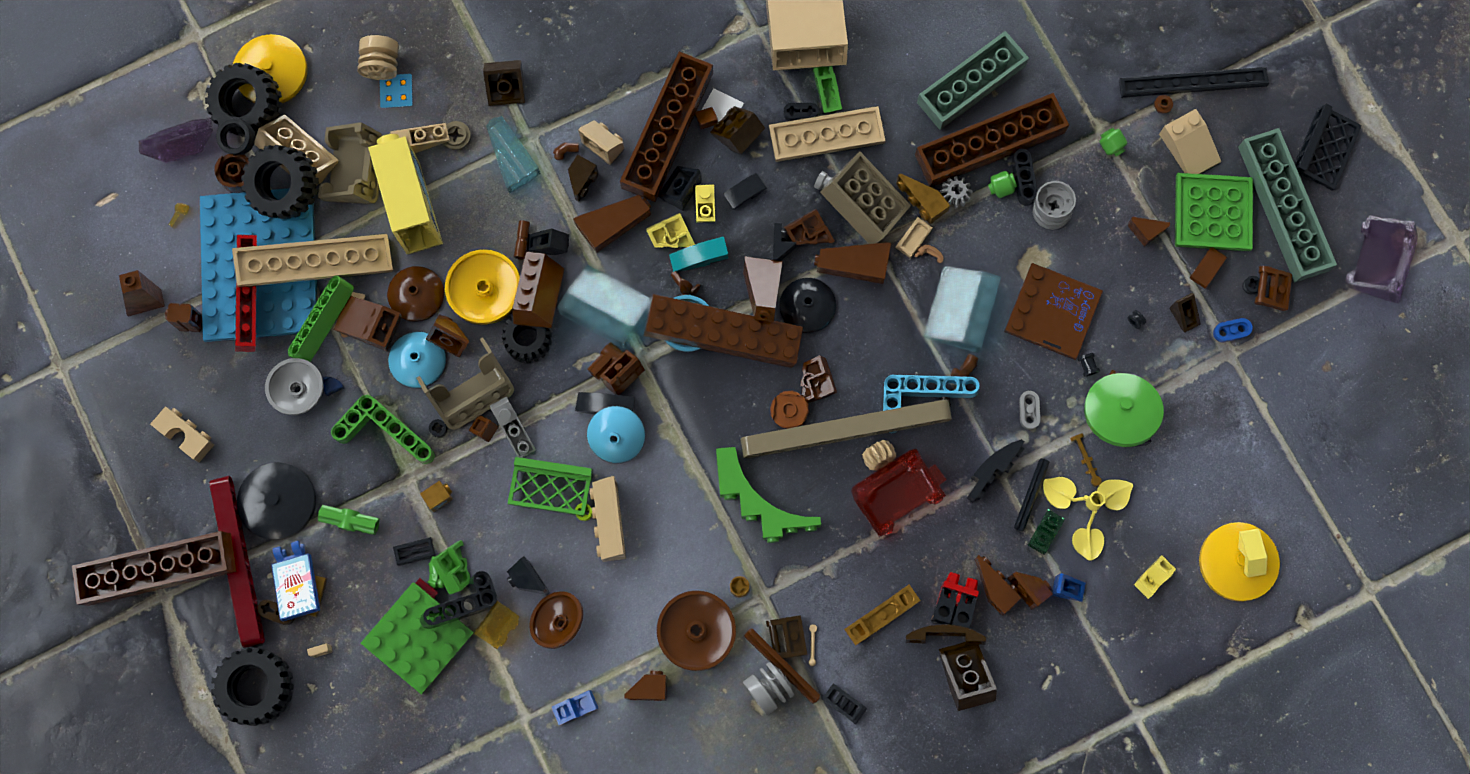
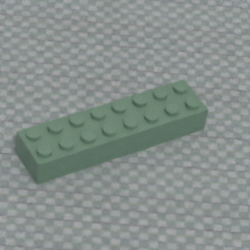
M1277 128L1244 139L1238 146L1250 177H1253L1254 187L1289 271L1292 274L1294 283L1331 271L1337 263L1280 129Z

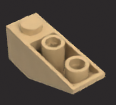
M446 123L390 131V134H397L399 138L405 136L414 153L450 141Z

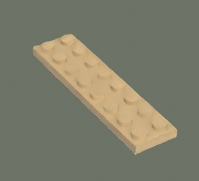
M387 234L232 248L237 287L393 271Z

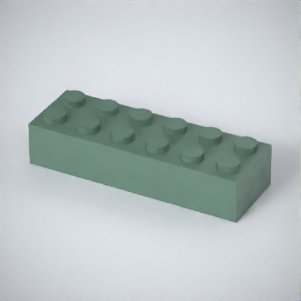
M1004 31L920 93L917 104L938 129L941 130L1025 68L1029 57L1011 36Z

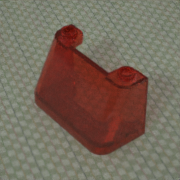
M917 449L904 453L858 482L851 489L856 504L879 538L892 533L895 526L894 521L926 501L929 504L936 505L946 496Z

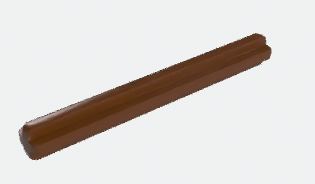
M751 628L745 633L744 637L773 666L780 669L786 679L812 704L820 699V694L754 629Z

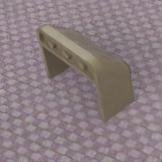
M483 337L480 341L488 353L478 361L481 372L451 391H448L441 384L428 389L421 377H417L424 393L449 429L455 430L491 409V404L506 396L509 398L514 392L512 383Z

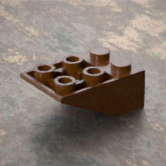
M350 296L333 330L387 352L402 316L400 312L383 305Z

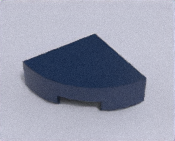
M327 376L322 377L323 390L326 396L344 389L343 384L337 379Z

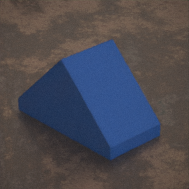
M1060 573L1055 576L1052 596L1082 602L1086 583Z

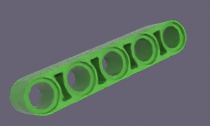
M339 276L331 278L290 345L288 355L291 358H300L311 362L350 298L354 289L352 284Z

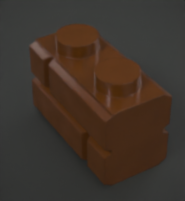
M170 303L168 305V309L165 311V319L179 331L189 332L190 330L191 332H200L202 330V313L191 304L180 305L178 303Z
M626 350L600 375V378L607 389L615 395H620L645 369L640 360Z

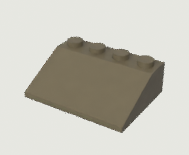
M858 152L820 191L868 244H875L883 239L911 206L861 152Z

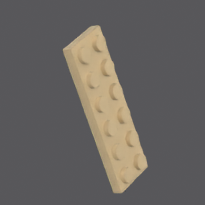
M878 106L769 125L776 162L884 144L886 141Z

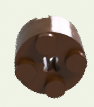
M227 154L224 157L221 156L215 164L214 172L217 180L230 193H243L242 186H244V181H241L242 175L245 174L243 168L245 164H249V158L246 155L236 156Z

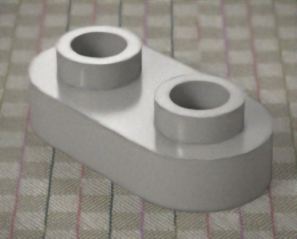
M1026 391L1019 398L1020 423L1027 430L1035 429L1040 423L1039 396L1033 391ZM1030 399L1032 404L1028 405L1025 400ZM1026 418H1031L1033 423H1028Z

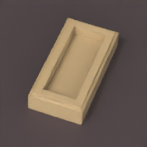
M917 217L896 245V249L912 258L933 227Z

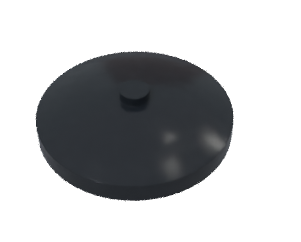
M281 462L268 463L253 470L244 479L237 495V510L244 526L253 534L268 540H282L299 533L311 520L316 506V493L309 477L297 467Z

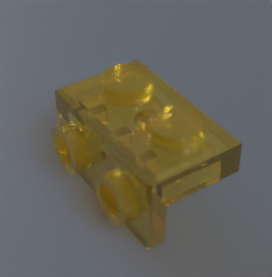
M497 601L474 634L495 649H498L499 646L501 647L505 644L508 633L517 627L520 616Z

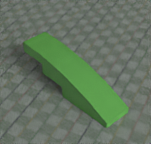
M812 67L823 112L830 113L842 110L833 67Z

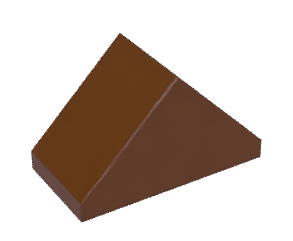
M1132 217L1128 222V227L1143 246H1146L1163 234L1170 226V222Z

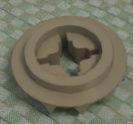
M459 121L446 124L450 141L443 144L452 150H462L465 145H468L471 138L468 126ZM458 131L459 136L462 137H458L457 140L454 141L452 135H455V133Z

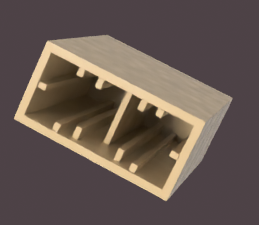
M766 0L773 70L847 64L848 40L843 0Z

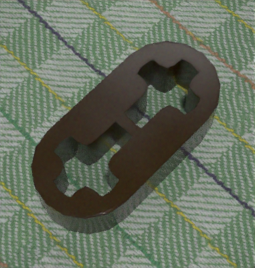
M263 600L258 605V613L269 620L282 625H290L295 620L293 618L284 622L281 621L278 615V604L274 601ZM270 603V608L274 609L275 611L274 613L267 612L265 614L266 611L263 609V607L268 606Z

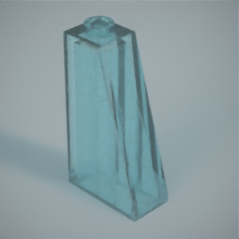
M502 115L491 119L486 127L505 186L510 194L541 173Z

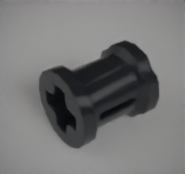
M1094 353L1078 358L1084 370V377L1100 372L1093 358L1095 356Z

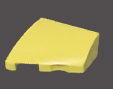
M680 213L646 229L654 247L678 248L695 245Z

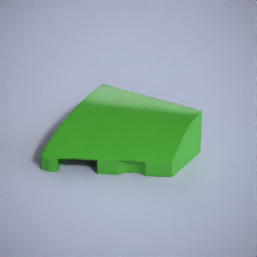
M462 540L457 541L431 560L449 595L461 591L470 582L467 559L462 558L460 549L461 546H464Z

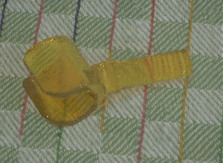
M177 203L174 216L168 225L172 227L180 213L186 215L189 211V206Z

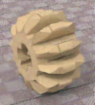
M882 440L876 442L862 454L864 463L870 470L877 471L882 469L896 458L895 448L889 441Z

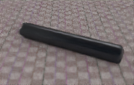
M1044 458L1038 461L1014 525L1016 530L1024 531L1050 463Z

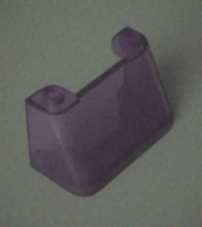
M1368 215L1366 222H1363L1361 227V233H1364L1365 239L1356 270H1352L1351 273L1347 274L1346 284H1348L1350 289L1389 302L1399 303L1417 245L1418 233L1416 224L1411 221Z

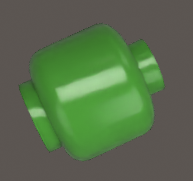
M1111 128L1100 135L1102 138L1099 140V143L1107 155L1114 154L1118 156L1125 151L1124 147L1128 142L1120 129Z
M1007 171L991 176V183L988 184L991 194H996L998 198L1013 194L1017 187L1013 174H1009Z

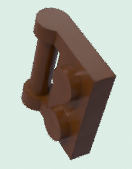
M1260 266L1258 272L1260 274L1258 296L1255 297V304L1281 311L1288 310L1292 274L1272 267ZM1270 275L1269 297L1266 298L1267 278Z

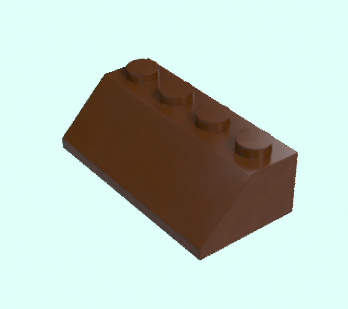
M526 252L512 308L513 324L552 328L564 268L546 254Z

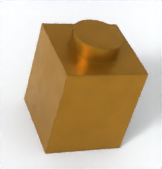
M440 481L420 493L432 512L437 511L453 500L450 495L453 492L448 484L445 483L443 485Z

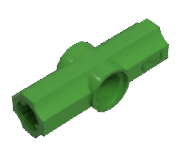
M322 505L318 513L319 522L335 525L338 528L352 532L356 530L376 535L380 525L379 518L363 515L360 512L345 508L342 510Z

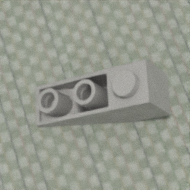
M507 396L491 404L490 408L517 457L523 458L536 451Z

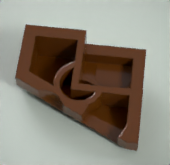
M817 209L783 227L790 240L796 242V245L835 242Z
M819 355L803 363V378L801 379L800 386L802 387L801 395L806 399L807 403L837 393L825 357Z

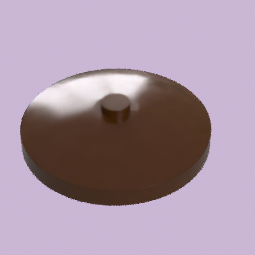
M688 591L677 595L665 605L657 623V639L664 655L676 666L690 671L707 670L721 663L732 650L736 638V624L730 608L722 599L705 591Z

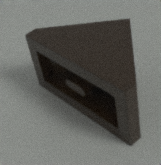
M1193 293L1175 301L1169 308L1184 333L1201 325Z

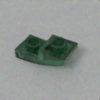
M1048 509L1027 545L1045 555L1065 518Z

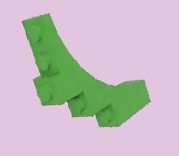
M736 447L716 449L720 498L724 497V500H734L736 496H740L742 519L757 521V517H761L763 540H767V543L779 542V539L783 538L782 531L785 530L786 533H797L798 529L812 532L817 531V528L821 527L820 517H804L790 514L775 508L762 499L744 477L738 462Z

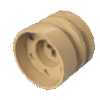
M370 35L361 38L359 41L358 73L363 77L375 80H388L396 77L398 42L392 38L380 35Z

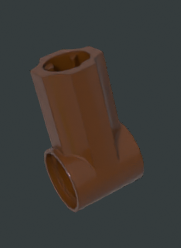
M609 342L602 349L600 356L587 370L600 381V375L624 352L614 343Z

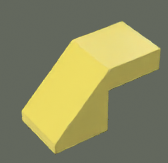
M1260 530L1240 531L1238 549L1245 556L1244 574L1247 577L1265 575L1267 571V554Z
M1161 555L1140 576L1134 585L1149 599L1171 577L1176 568Z

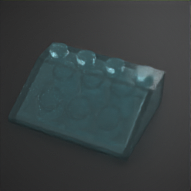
M587 265L567 290L557 309L561 315L625 349L646 314L651 298Z
M944 266L924 338L979 353L982 348L1001 276L983 271Z

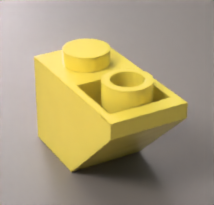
M695 185L696 222H715L714 185Z

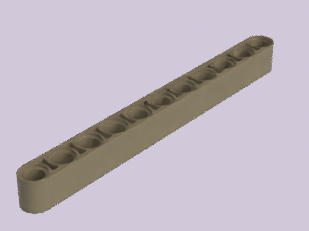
M939 400L740 438L743 458H754L948 422L952 420L949 401Z

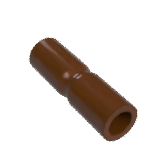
M519 221L514 251L515 259L524 260L530 227V222Z

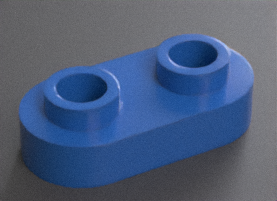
M1245 318L1222 322L1214 328L1213 336L1222 343L1246 338L1252 332V324ZM1238 327H1242L1244 331L1240 332ZM1220 331H1224L1225 336L1220 335Z

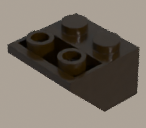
M734 106L727 111L721 121L714 125L710 133L731 151L742 154L763 132L765 127L754 112Z

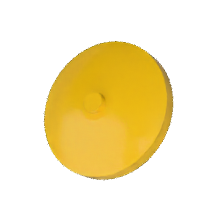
M270 34L256 37L247 42L234 59V63L250 64L270 74L273 77V81H276L279 86L277 90L282 95V98H279V102L282 103L296 96L306 81V58L297 44L284 36ZM244 84L238 88L244 97L255 103L256 93L251 84Z
M475 250L461 256L451 266L445 280V295L452 310L463 320L479 325L496 323L512 312L520 275L515 265L505 255L492 250Z
M1241 522L1223 525L1211 532L1201 547L1199 565L1202 576L1215 593L1233 601L1256 599L1268 592L1278 577L1280 559L1277 548L1272 539L1261 529L1259 530L1267 554L1266 574L1254 577H1247L1244 574L1245 556L1238 549L1239 532L1259 529L1254 525Z

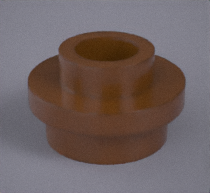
M1161 95L1156 98L1154 107L1159 113H1168L1173 107V101L1169 96ZM1161 102L1167 103V106H1163Z

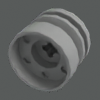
M1060 181L1047 182L1040 187L1032 210L1033 217L1040 226L1045 229L1055 230L1062 228L1069 222L1076 203L1075 193L1072 188Z
M771 662L766 664L770 671L769 674L763 668L759 669L763 677L761 680L752 674L743 681L749 693L767 716L778 708L774 701L775 698H778L783 703L786 702L782 695L783 692L789 698L794 696L789 681L780 669L773 666Z

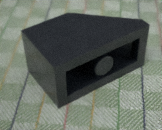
M552 228L528 234L526 252L543 253L546 255L567 253L569 234Z

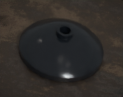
M800 278L791 282L782 292L779 302L780 314L785 323L803 327L802 333H815L824 329L832 321L836 311L835 296L824 282L815 278ZM809 299L812 303L808 305L805 303V300Z

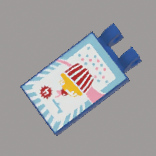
M300 541L291 543L294 553L291 556H287L286 550H282L280 546L272 548L277 563L271 565L281 621L320 611L312 557L309 553L305 554V545L300 544Z

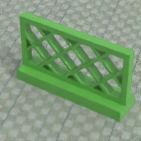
M515 457L507 504L585 516L593 470L592 468ZM518 471L527 473L530 479L520 484L517 480ZM540 475H545L549 482L539 487L534 479ZM559 478H565L568 485L558 490L553 482ZM533 481L538 489L528 495L523 487ZM578 481H585V489L578 493L573 484ZM552 484L557 492L547 498L542 490ZM571 487L576 495L566 501L561 493ZM522 489L527 497L522 501H513L514 493ZM541 492L546 500L541 504H534L531 498ZM560 495L565 503L560 507H554L550 501ZM579 498L582 502L581 511L573 510L569 504Z

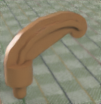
M931 245L921 246L915 254V257L928 253L938 258V263L943 261L941 252Z

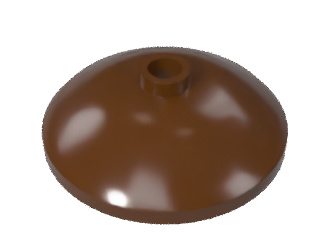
M412 266L401 270L393 277L388 287L387 298L391 309L400 312L402 319L418 322L432 317L440 309L444 300V287L438 275L432 270L421 266ZM412 288H416V292L411 293L410 290Z
M564 591L554 592L544 597L537 604L530 618L529 627L533 640L540 646L548 649H556L569 643L577 635L582 625L583 608L580 601L571 593Z

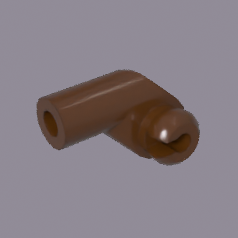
M562 143L554 149V158L556 160H563L566 152H579V143Z

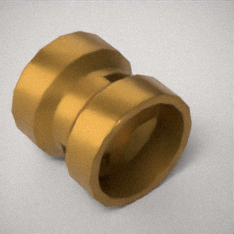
M742 576L733 578L730 583L731 593L738 598L746 596L749 592L748 580Z

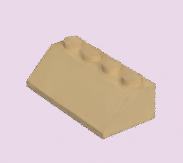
M286 115L258 128L254 145L259 149H264L265 146L281 145L302 151L306 154L307 158L312 160L313 165L311 166L316 167L318 173L315 175L316 178H319V184L338 163L336 157ZM283 164L280 165L281 168H283L288 174H290L288 169Z
M611 476L592 482L593 488H590V498L595 501V507H592L593 519H597L594 533L595 538H599L600 544L596 546L597 556L601 557L603 562L626 559L618 487L615 477Z

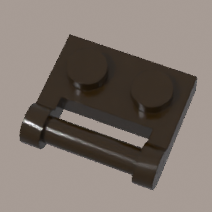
M801 615L766 621V626L769 627L772 648L783 659L808 655ZM778 625L783 627L787 652L781 653L777 632Z

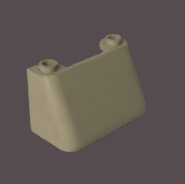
M362 122L326 127L325 143L334 150L333 156L338 159V163L331 170L330 183H322L320 185L318 199L326 202L371 204L378 200L379 184L368 147L377 145V139L382 137L380 132Z

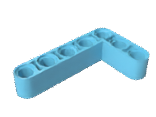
M890 375L884 382L883 411L901 408L902 396L973 398L978 394L980 385L974 377ZM894 381L898 383V387L890 389L888 384ZM910 382H915L918 387L911 390L907 385ZM929 383H935L937 388L929 390L926 386ZM949 383H953L956 385L957 388L953 391L947 390L946 385ZM967 384H973L975 385L976 389L974 391H968L966 390L965 386ZM894 400L898 405L895 408H890L887 406V403Z

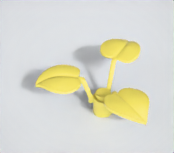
M1065 477L1045 479L1043 482L1044 494L1049 503L1054 507L1066 509L1070 506L1071 501L1085 500L1087 508L1092 510L1087 529L1080 528L1076 530L1072 536V544L1075 550L1087 560L1092 561L1096 559L1103 549L1104 536L1099 529L1090 530L1095 514L1104 503L1111 510L1123 509L1129 502L1133 484L1123 480H1106L1090 496L1085 495L1084 497L1073 498L1076 495V486L1070 479Z

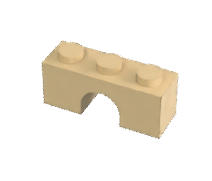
M165 406L150 425L169 439H172L176 433L183 431L185 433V440L179 448L193 460L200 462L214 446L209 441L211 437L204 431L199 433L195 429L197 425L189 419L187 421L181 418L183 414L177 409L173 408L171 410Z

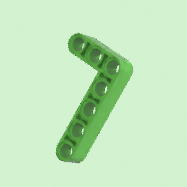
M370 395L361 396L331 430V435L336 441L346 444L371 419L422 464H430L435 458L434 451ZM372 401V406L369 409H365V403ZM386 413V419L384 421H378V417L381 414ZM359 415L358 422L351 423V419ZM397 425L400 426V431L393 434L392 429ZM341 430H346L345 436L338 438V433ZM409 438H414V444L411 446H407V440ZM428 450L429 455L424 459L421 458V452Z

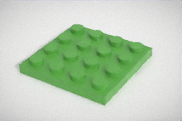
M1177 173L1175 247L1251 251L1253 249V177Z
M413 582L360 644L422 694L474 632L460 620L432 629L424 628L420 623L421 615L426 609L440 605V603ZM445 608V613H446L448 616H453V614H451V613ZM439 613L434 617L428 615L427 620L431 619L433 621L439 616Z

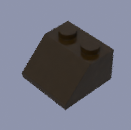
M521 60L484 63L483 75L488 106L525 103Z

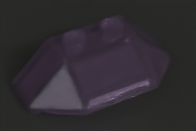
M211 118L195 119L160 130L146 139L139 140V152L142 155L165 163L178 161L189 155H196L203 151L213 132Z

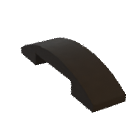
M931 625L906 635V643L925 644L926 636L965 637V645L986 644V637L982 634L956 625Z

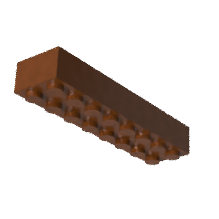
M680 51L678 52L621 177V189L656 202L713 76V64Z
M1051 93L919 146L916 149L915 157L929 187H933L947 181L948 178L953 179L955 176L958 177L1015 154L1019 149H1027L1066 133L1069 123L1054 93Z
M653 294L650 299L643 336L792 368L797 363L803 327L778 321L755 320L754 316Z
M218 531L73 565L72 572L77 605L90 606L236 572L231 533Z

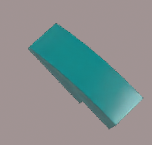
M724 237L689 246L669 256L673 272H682L708 266L711 262L728 259V251Z

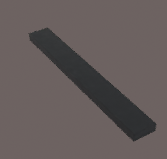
M1267 67L1119 79L1121 98L1267 87L1269 85Z

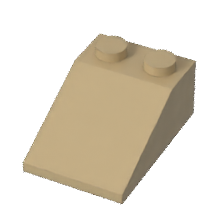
M1196 109L1165 125L1159 135L1184 173L1201 174L1221 163L1207 125Z

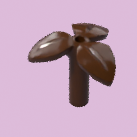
M677 271L671 273V277L679 286L682 295L694 296L699 291L701 284L693 287L689 281L682 279Z

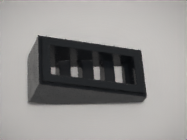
M834 683L822 698L824 702L854 724L858 723L867 710L863 704ZM838 691L839 694L837 695L835 700L831 702L830 699L833 697L835 692ZM843 696L846 697L842 704L838 707L837 704L841 700V698ZM849 701L853 702L848 708V710L845 712L844 708L847 706ZM858 706L859 708L857 709L855 714L853 716H850L855 707Z

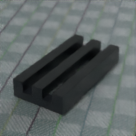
M432 537L393 547L397 566L429 559L432 556L436 557ZM425 543L429 544V546L403 553L398 552V550L422 545ZM430 550V553L400 561V558Z

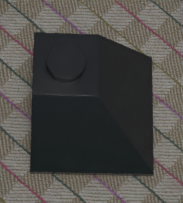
M525 556L520 558L507 571L509 574L507 580L513 588L516 586L519 590L544 595L550 593Z

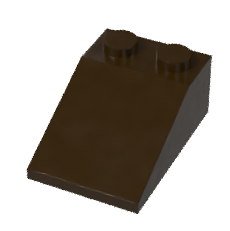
M965 642L939 649L950 692L958 711L996 701L997 688L979 645H965Z

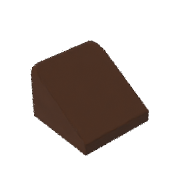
M713 107L695 113L700 129L714 126L718 122Z
M480 415L470 427L469 432L486 442H490L498 426Z

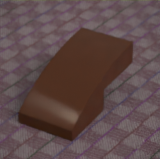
M1210 248L1189 278L1203 288H1206L1227 257L1216 249Z

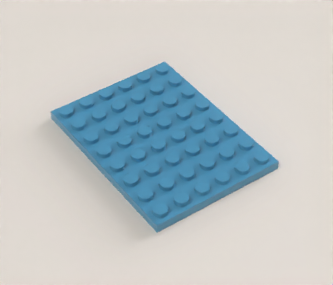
M290 188L271 190L277 200H280L286 196ZM246 192L200 196L203 341L212 342L235 339L236 275L232 248H237V235H257V246L315 241L314 203L313 205H308L309 209L305 213L301 212V215L296 218L281 219L263 216L258 211L253 210L250 207L251 203L245 199ZM317 279L257 285L256 338L298 334L317 302Z

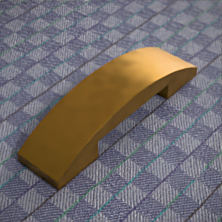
M907 585L844 630L856 646L921 600L912 587Z

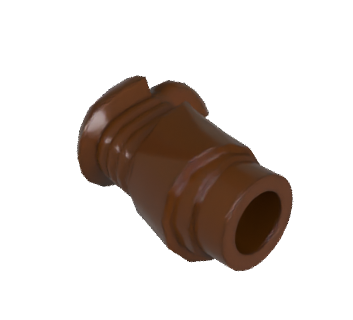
M968 354L960 369L953 368L950 375L968 377L977 367L978 358Z

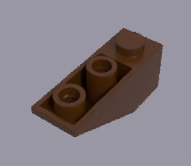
M978 555L974 560L987 600L1003 616L1022 598L1019 595L1020 591L1014 585H1009L1005 581V576L1000 571H995L991 567V562L985 556L981 557Z

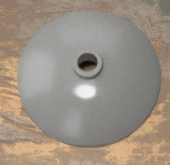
M300 358L287 359L278 363L268 374L265 383L266 397L277 411L287 415H300L311 410L319 402L323 393V378L320 371L311 362ZM296 387L301 388L299 392H295Z

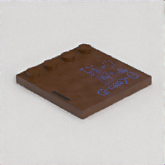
M1031 263L1004 332L1076 360L1103 290Z

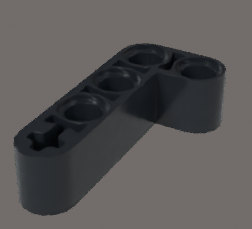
M478 571L474 574L469 582L472 594L426 609L420 617L421 625L426 629H432L489 610L497 602V594L489 574L485 571ZM476 578H481L484 581V585H478ZM482 597H489L490 604H485ZM464 602H469L472 605V610L465 609ZM445 608L452 609L454 615L448 616L445 613ZM439 613V616L433 621L431 619L427 620L428 615L434 617Z

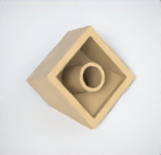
M593 120L580 127L578 131L581 143L609 165L623 151V139L616 133L614 135L610 133L608 127L603 123H597Z

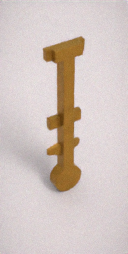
M1083 434L1071 437V442L1076 440L1084 460H1081V463H1086L1089 469L1085 473L1092 476L1091 484L1099 486L1102 480L1099 476H1096L1095 471L1097 468H1093L1090 462L1093 458L1092 456L1088 458L1080 438L1084 437Z

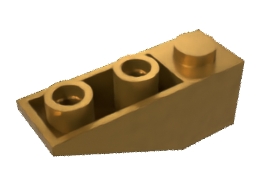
M901 173L898 174V188L902 192H906L909 196V202L913 206L916 205L920 210L919 214L923 220H927L931 224L948 212L950 205L938 190Z

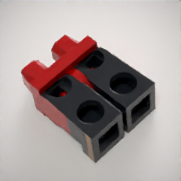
M950 572L946 581L942 583L931 621L943 625H949L951 622V625L970 629L979 593L977 591L978 580L967 578L964 587L958 585L960 575ZM954 607H956V608H955V612H954L953 619H952V621H951V618H952V615H953V611H954Z

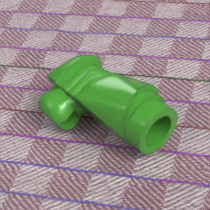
M430 561V574L427 583L434 589L444 588L442 580Z

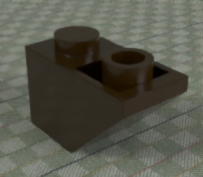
M577 154L568 168V173L575 200L579 202L581 197L584 198L587 195L588 186L591 182H595L599 173L596 164Z

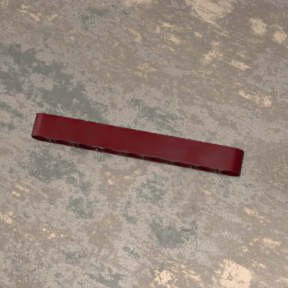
M230 475L210 480L209 485L218 531L231 533L236 572L227 574L240 642L243 648L263 644L265 638L261 617L257 609L258 602L242 523L237 510L234 483Z

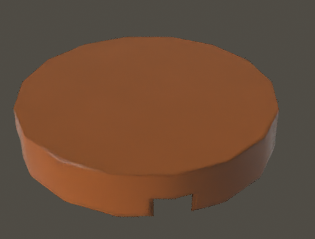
M783 391L772 401L770 407L771 417L782 428L799 427L808 417V403L798 392Z

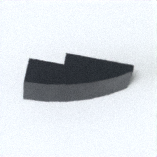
M578 392L575 411L596 414L604 408L620 406L633 412L635 397Z

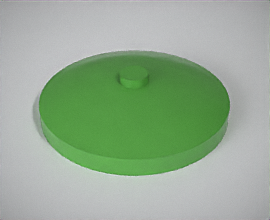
M1116 373L1101 378L1090 388L1084 404V414L1088 426L1100 439L1115 446L1133 447L1147 442L1156 434L1163 420L1164 408L1159 393L1149 382L1136 375Z

